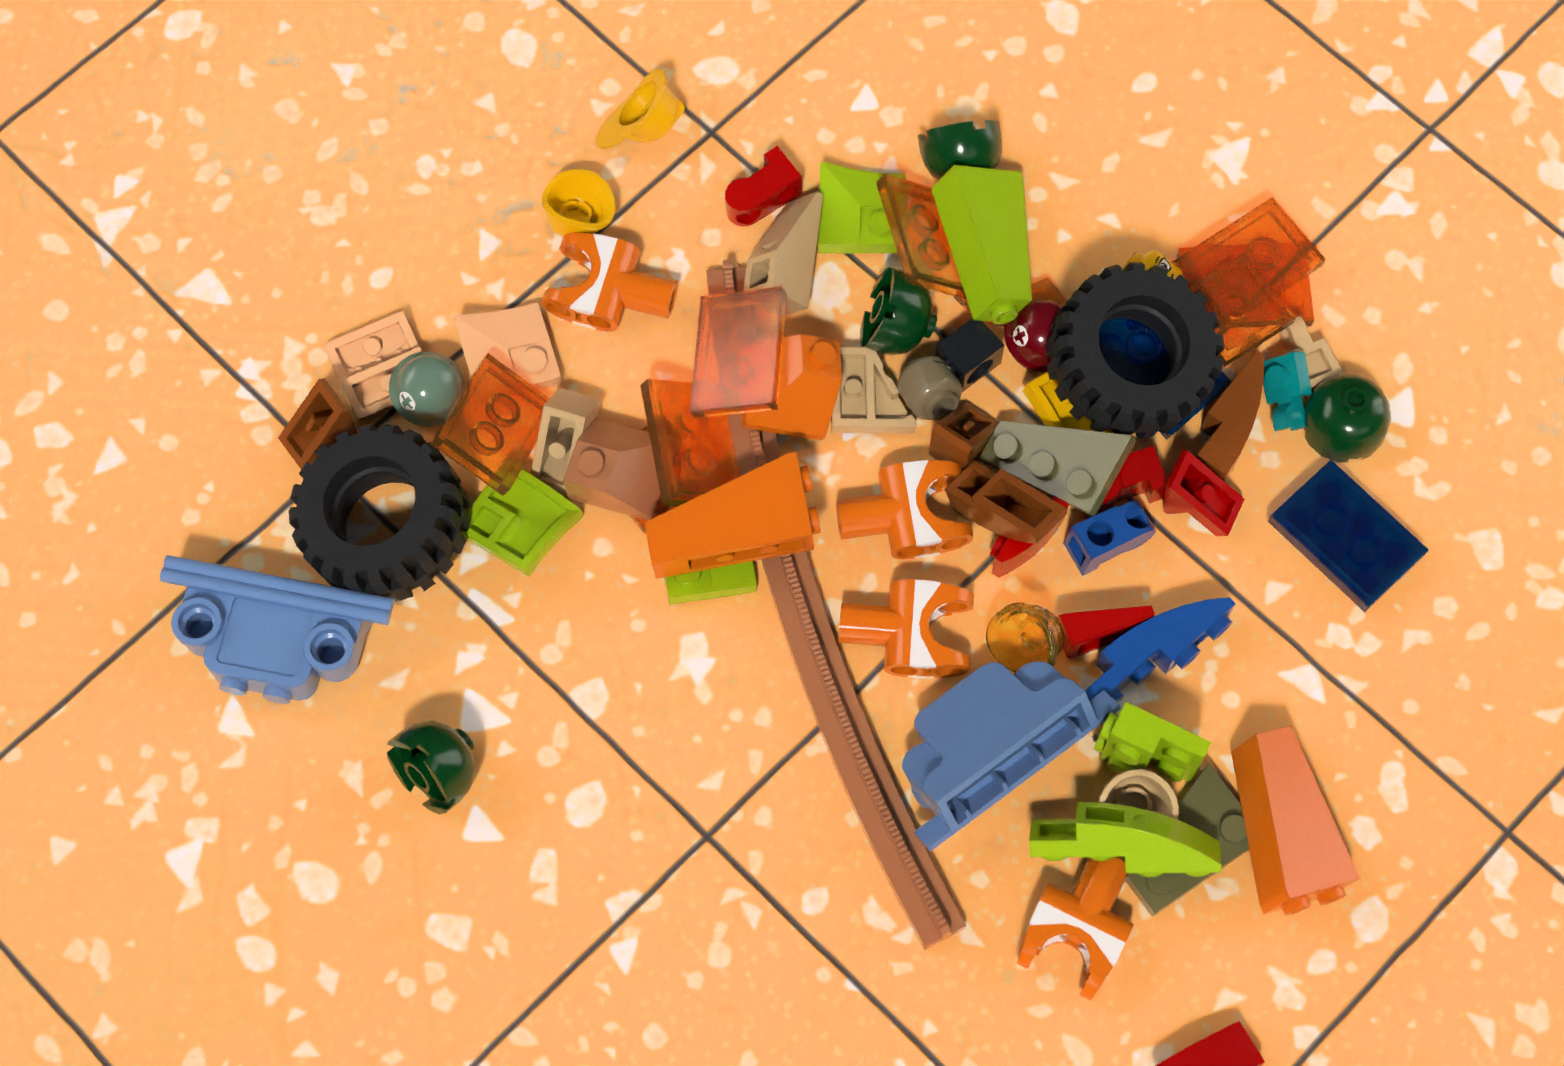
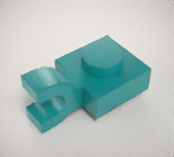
M1291 352L1265 360L1263 384L1267 404H1278L1272 416L1274 431H1282L1289 428L1291 431L1304 429L1306 425L1302 397L1312 395L1305 352Z

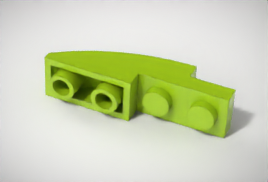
M1077 802L1076 819H1031L1029 835L1030 858L1042 857L1048 861H1061L1067 857H1089L1097 861H1106L1114 857H1125L1126 874L1137 873L1144 877H1156L1163 873H1185L1193 877H1202L1210 873H1222L1220 841L1180 820L1153 811L1110 803Z

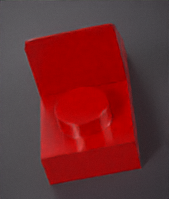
M1185 450L1181 452L1165 486L1163 511L1166 514L1189 513L1216 537L1228 536L1245 499L1191 452Z

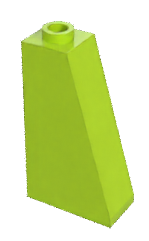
M954 165L931 188L973 320L992 321L994 324L1011 322L1018 316V312L1032 301L1022 174L1019 171Z

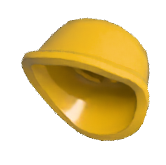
M572 169L561 172L548 183L542 194L541 204L545 210L549 226L558 236L563 237L565 234L572 232L597 234L600 229L607 227L614 218L615 199L608 183L595 172L584 169Z

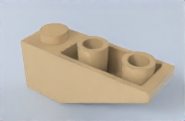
M817 191L790 201L785 205L747 260L742 299L777 318L808 309L823 194Z

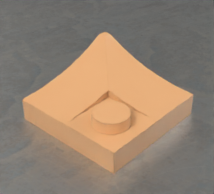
M538 302L500 311L453 316L479 407L562 384L560 371Z

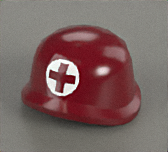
M1033 299L1018 312V316L1014 320L1004 324V339L1010 354L1020 365L1030 371L1048 372L1047 365L1053 357H1049L1046 354V344L1053 334L1050 330L1053 321L1062 310L1063 306L1060 303L1048 299Z

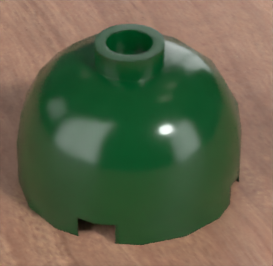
M985 120L986 129H975L973 121L927 130L928 137L922 134L917 135L924 166L931 176L937 180H940L954 165L995 169L999 165L1002 156V135L999 121Z
M886 268L879 276L871 292L870 298L875 299L871 313L868 311L864 312L860 329V344L879 354L892 356L904 354L916 348L923 337L930 338L937 323V314L932 313L933 299L929 289L918 277L901 269Z
M1337 374L1324 379L1312 391V395H1308L1304 404L1306 441L1322 457L1335 462H1348L1349 459H1359L1363 457V460L1370 457L1382 445L1391 423L1390 403L1383 390L1370 379L1357 374Z
M432 720L412 724L387 742V745L393 746L387 752V758L394 773L410 793L416 785L429 798V800L422 803L428 810L437 814H446L469 792L476 776V764L472 753L474 750L473 742L463 730L459 728L454 730L444 723Z

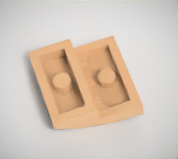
M403 311L323 344L358 421L393 406L389 395V381L393 370L403 359L422 352Z

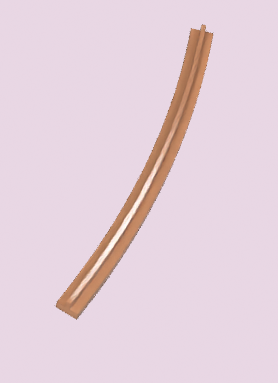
M731 260L723 261V269L706 270L721 388L740 477L781 457L776 433L747 429L742 426L739 350L742 346L758 343L753 304L742 299L746 267L732 268ZM806 551L761 559L792 659L831 760L890 887L923 949L927 950L964 930L966 924L938 874L924 844L919 841L914 833L916 828L878 749L845 668Z

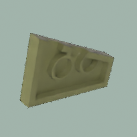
M999 421L979 459L997 470L1002 468L1031 487L1051 497L1054 495L1069 503V506L1093 517L1098 512L1137 440L1133 435Z
M1208 763L1179 803L1178 820L1205 832L1221 842L1222 870L1249 851L1241 804L1211 764ZM1130 873L1125 881L1153 918L1216 873H1210L1202 877H1193L1185 873H1163L1156 877H1144L1137 873Z

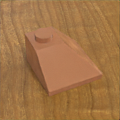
M595 418L577 439L565 472L563 482L568 498L647 521L654 518L679 445V440Z

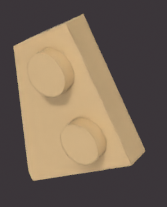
M840 347L842 382L831 416V433L914 434L916 420L912 414L909 415L898 397L899 391L892 378L888 377L883 370V363L877 352L866 347Z

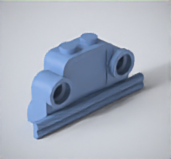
M166 555L159 578L164 583L187 587L183 602L172 615V631L176 638L191 653L204 657L206 667L220 684L219 689L238 696L246 695L247 691L261 693L266 700L278 704H289L291 699L301 701L310 698L316 692L320 678L329 682H340L348 679L357 669L365 637L372 623L388 626L395 602L394 598Z
M1036 661L1028 663L1018 669L1015 674H1012L1004 665L996 662L981 666L930 703L915 717L914 726L923 743L914 746L906 753L902 761V769L911 784V790L916 801L921 806L929 808L936 815L914 831L916 837L931 852L1106 721L1110 711L1113 713L1118 712L1121 709L1120 704L1104 690L1089 701L1086 692L1071 679H1066L1046 662Z

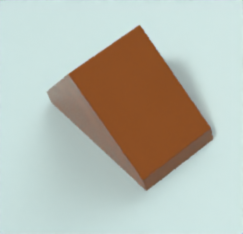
M323 378L318 379L278 439L299 468L302 469L306 462L312 465L318 457L314 452L323 444L330 447L336 443V435L347 430L351 435H354L358 431L349 410L326 379Z
M966 402L935 424L931 434L929 455L936 460L955 462L960 465L963 472L974 460L978 461L999 422Z

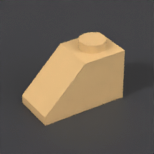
M562 388L555 392L543 406L531 475L558 493L568 496L563 482L565 472L577 439L591 422L598 417L601 400Z

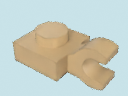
M1301 316L1284 322L1286 328L1280 330L1279 335L1285 347L1291 350L1286 354L1305 352L1311 391L1324 379L1337 374H1344L1326 339L1323 338L1313 342Z

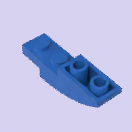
M1230 597L1186 604L1148 619L1121 635L1100 653L1096 666L1104 674L1085 690L1089 701L1104 690L1119 703L1124 697L1120 691L1131 681L1136 685L1142 683L1155 670L1156 666L1165 675L1176 665L1184 669L1201 652L1197 646L1208 636L1213 641L1216 640L1231 626L1233 622L1229 619V616L1236 603Z

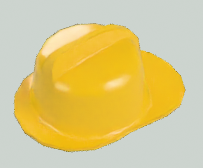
M657 69L648 74L635 91L606 118L596 136V145L601 149L611 148L627 137L641 143L653 142L662 138L671 130L684 112L685 107L682 101L666 87L667 76L665 71Z

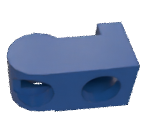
M1136 500L1119 507L1115 506L1071 526L1063 544L1081 575L1085 576L1098 569L1100 564L1143 545L1155 535L1156 530L1139 501Z

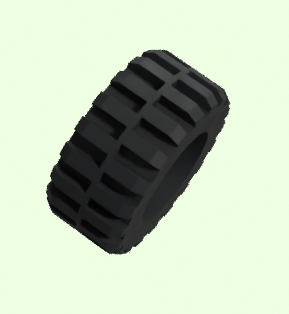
M1129 262L1123 271L1121 266L1116 264L1105 268L1100 275L1093 274L1086 279L1078 290L1074 291L1062 307V310L1055 317L1050 328L1053 334L1046 344V354L1049 357H1053L1047 365L1049 379H1058L1059 385L1054 391L1061 402L1066 399L1070 401L1074 407L1069 412L1078 421L1083 416L1091 420L1090 429L1104 432L1109 428L1113 430V433L1125 435L1136 433V437L1139 440L1152 438L1158 431L1165 433L1176 427L1182 420H1185L1201 405V402L1210 395L1215 387L1214 379L1221 374L1223 360L1217 356L1224 350V338L1221 334H1215L1214 331L1220 325L1215 311L1208 313L1204 307L1209 300L1201 291L1194 294L1187 287L1190 281L1179 274L1174 279L1167 276L1168 268L1156 264L1150 271L1145 270V265L1142 262ZM1112 319H1131L1146 325L1154 331L1161 339L1167 351L1169 360L1167 378L1157 385H1139L1117 375L1109 367L1100 350L1099 329L1104 322Z
M373 424L364 425L358 428L359 433L351 435L347 430L336 435V443L330 447L323 444L314 452L318 457L312 465L308 462L304 464L299 472L303 481L301 485L295 484L292 488L290 499L297 506L291 507L288 511L289 524L295 529L292 537L296 547L303 553V558L332 587L389 598L390 595H395L401 601L413 597L412 590L419 586L426 591L436 584L432 578L439 571L446 575L454 564L450 557L453 552L460 554L466 542L460 534V530L467 531L469 529L470 515L465 510L469 505V501L456 472L433 443L426 442L421 434L411 429L403 432L397 425L385 424L382 426L381 431H378ZM387 483H404L414 487L415 502L412 513L407 523L398 533L388 540L374 545H354L347 541L346 524L348 516L355 503L366 492Z

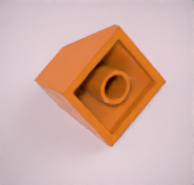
M797 334L742 346L739 350L743 428L822 441L826 437L842 382L840 341Z

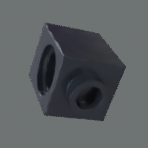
M971 318L937 344L935 356L946 361L962 386V392H964L1001 364L1005 345L983 321H975Z

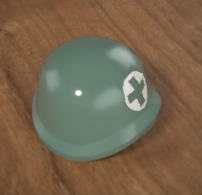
M434 352L415 353L403 359L393 370L389 381L390 399L396 411L407 421L423 427L439 426L452 419L459 411L465 396L464 378L458 366L448 357Z

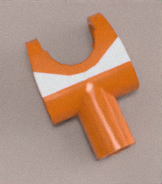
M572 232L563 236L559 248L561 253L572 260L578 261V265L587 268L590 274L579 285L562 287L561 289L548 288L545 290L541 304L548 312L579 326L605 332L617 330L623 308L667 319L671 316L676 300L678 283L674 280L636 272L641 251L637 246L622 239L600 234Z
M919 460L892 464L882 468L878 472L880 495L836 500L837 522L841 540L888 534L892 557L902 560L930 557L953 551L969 544L973 540L970 524L962 522L953 523V520H943L936 517L926 504L932 495L942 492V488H946L962 473L960 465L952 461Z
M895 580L890 583L888 606L841 603L838 643L884 646V671L894 676L928 679L956 677L966 674L970 670V656L961 652L951 651L952 648L942 646L933 638L930 633V626L935 620L943 616H952V613L972 610L974 595L965 588L936 581Z
M1118 857L1106 861H1097L1089 858L1072 893L1048 882L1028 924L1016 964L1028 969L1034 956H1038L1043 948L1050 944L1065 943L1071 945L1079 951L1085 964L1083 979L1086 981L1079 995L1091 1001L1117 962L1134 925L1111 913L1113 905L1128 876L1125 871V862Z

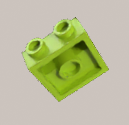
M1125 702L1119 715L1110 711L1093 749L1101 753L1099 759L1107 762V768L1116 774L1132 769L1145 770L1149 763L1156 767L1157 773L1169 780L1180 782L1183 779L1190 783L1205 758L1211 742Z

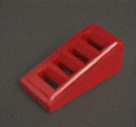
M1150 605L1064 613L1057 616L1054 629L1067 659H1072L1110 645L1132 628L1153 618L1155 612Z

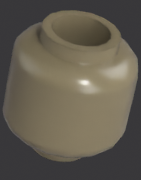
M925 356L911 360L905 366L898 380V391L912 413L922 420H941L958 407L962 386L946 361L938 356Z

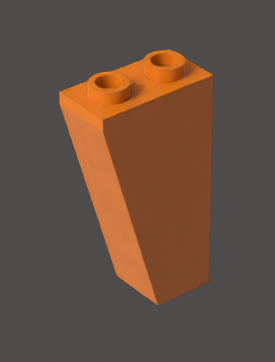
M797 452L787 453L644 522L651 564L656 579L814 550L813 534L821 533L816 507L807 508L805 493L813 492L808 466L799 467Z
M1287 726L1255 734L1231 751L1258 899L1263 914L1283 910L1285 916H1289L1312 906L1310 901L1317 899L1320 906H1324L1345 897L1344 888L1359 880L1360 877L1292 727Z

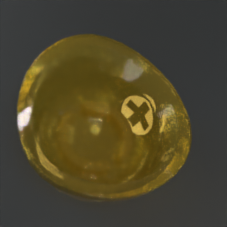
M1021 602L1009 604L992 617L986 630L987 646L994 659L1004 665L1009 671L1015 673L1022 666L1036 661L1046 662L1054 667L1056 658L1064 646L1065 635L1061 623L1052 612L1039 605Z

